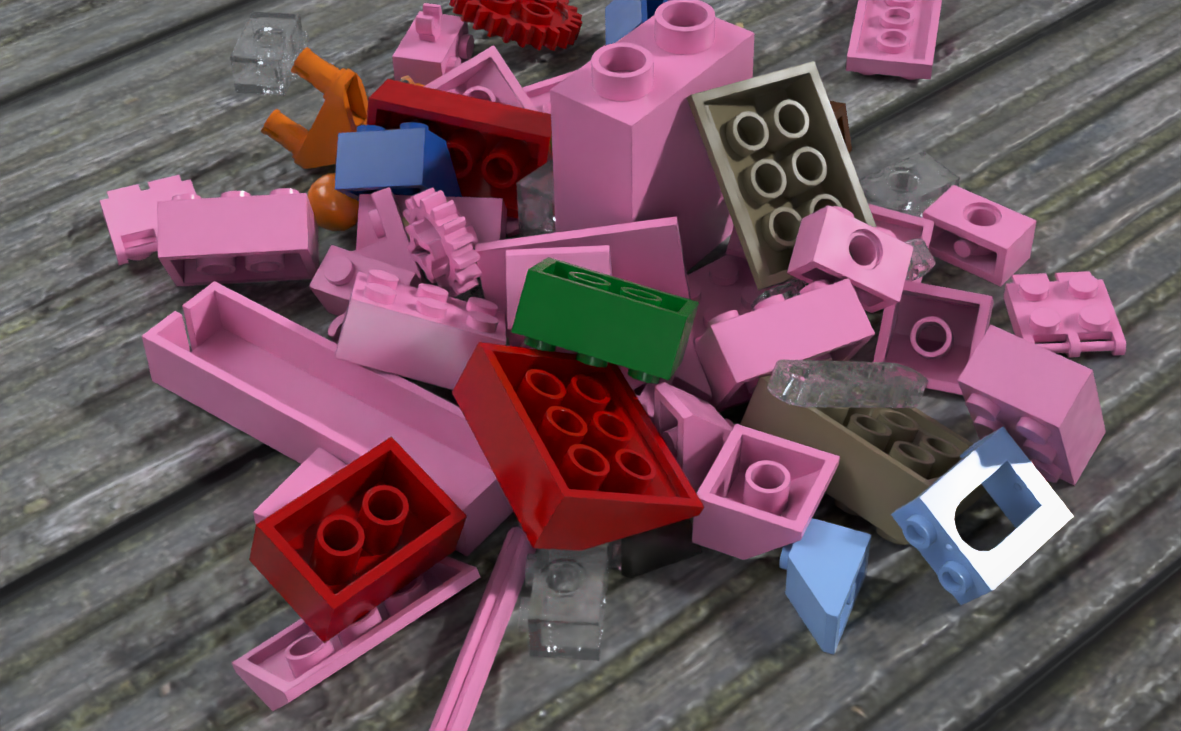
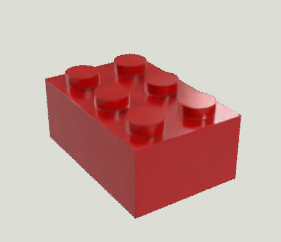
M391 436L257 523L249 561L321 641L326 643L454 552L467 515Z

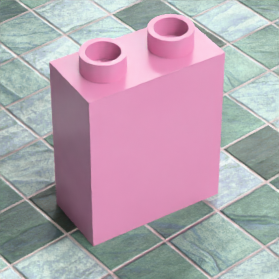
M670 0L661 4L656 9L654 16L619 41L599 48L592 55L591 61L550 89L556 233L677 216L686 272L731 235L734 224L687 97L695 93L753 78L754 32L716 18L714 9L703 1Z

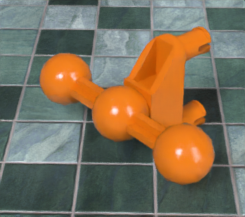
M306 47L295 60V65L291 68V72L299 75L324 94L323 98L325 101L311 129L308 131L281 113L279 109H275L266 120L261 133L268 135L293 153L292 158L295 164L301 168L310 169L336 164L338 133L356 132L358 126L367 124L368 100L362 80L357 73L350 68L339 70L312 52L309 47ZM420 83L414 84V85H418V86H425V85L420 84ZM329 173L318 178L311 185L307 196L319 227L330 231H346L358 223L359 201L335 190L336 173Z

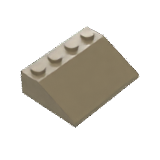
M814 61L695 93L687 97L758 290L798 280V278L787 274L802 218L828 205L838 206L852 212L854 218L872 227H877Z
M848 365L759 377L740 424L840 456L839 465L825 492L835 498L834 503L838 508L849 514L863 517L877 527L876 531L882 538L899 545H906L909 542L891 514L896 509L918 497L962 459L960 455L973 445L967 439ZM982 484L978 485L960 501L956 507L954 519L987 493Z

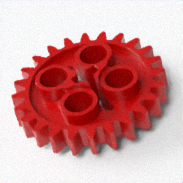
M450 0L449 6L454 7L453 13L462 15V22L474 23V30L488 31V37L500 36L504 43H509L511 40L516 41L522 48L528 44L537 50H541L542 45L552 51H555L556 46L566 49L567 44L574 45L583 22L581 21L582 15L576 13L578 8L568 5L569 0Z

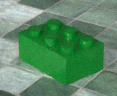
M548 257L527 271L511 332L525 336L524 344L532 348L554 352L556 346L577 352L576 360L584 364L605 368L608 362L629 368L627 374L634 379L657 384L660 378L670 380L682 363L699 302Z

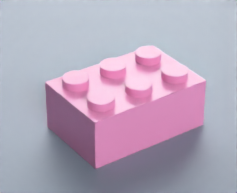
M279 188L272 190L270 195L250 196L249 193L243 191H228L222 193L221 197L201 198L196 194L183 193L174 195L172 200L157 201L158 259L176 287L210 285L214 281L219 284L313 279L319 268L318 223L307 193H299V191L291 188Z
M373 269L369 270L368 274L357 271L341 328L335 358L453 390L479 342L499 345L506 344L505 312L498 311V306L495 303L482 298L470 297L468 302L448 297V291L432 284L421 283L416 288L398 283L399 278L385 271Z
M849 278L832 284L829 283L828 279H821L805 286L800 290V295L785 300L782 294L774 295L756 304L754 311L739 315L737 310H731L714 317L708 322L709 328L694 341V348L711 389L712 398L709 403L718 413L750 402L761 376L845 365L875 335Z
M990 325L957 380L979 440L1004 427L1046 481L1057 483L1059 479H1062L1075 486L1106 433L1093 370Z

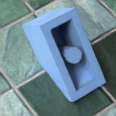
M812 518L800 541L783 546L779 568L787 570L786 596L822 651L834 655L867 573L871 534Z

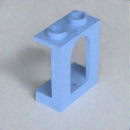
M1004 427L999 428L970 446L960 455L962 459L918 497L896 509L891 514L901 527L906 540L918 549L938 575L941 585L955 597L960 605L993 591L1073 517ZM980 484H982L1015 527L1010 534L990 551H978L969 547L959 536L954 521L955 510L960 501Z

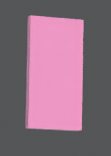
M677 216L476 243L475 251L480 255L481 259L477 261V266L482 272L480 280L485 300L495 303L498 306V311L505 312L506 338H509L507 329L506 250L609 245L613 277L691 300Z

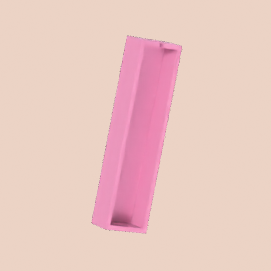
M215 281L182 305L192 352L189 349L183 316L176 311L142 335L153 382L300 464L320 447L348 465L392 436L467 515L455 549L465 556H468L513 512L460 407L396 374L335 358L338 344Z

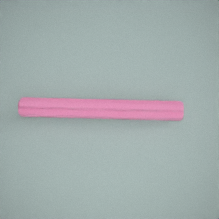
M517 526L510 529L506 535L429 731L468 730L536 548H532L524 530Z

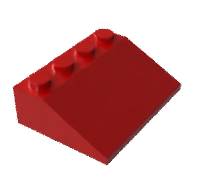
M484 342L477 344L452 394L532 548L582 551L700 515L704 509L703 503L618 365L608 362L607 367L601 368L576 360V354L548 352Z

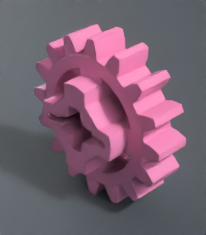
M429 188L407 199L405 203L408 209L403 211V215L409 222V225L405 226L406 232L410 235V243L407 244V248L412 260L417 261L420 268L424 270L427 279L431 284L438 283V287L448 291L449 296L452 298L479 285L477 278L482 276L481 270L475 263L481 260L480 255L474 250V243L478 242L473 226L466 223L464 216H460L454 201L447 202L444 192L442 190L436 192L434 188Z

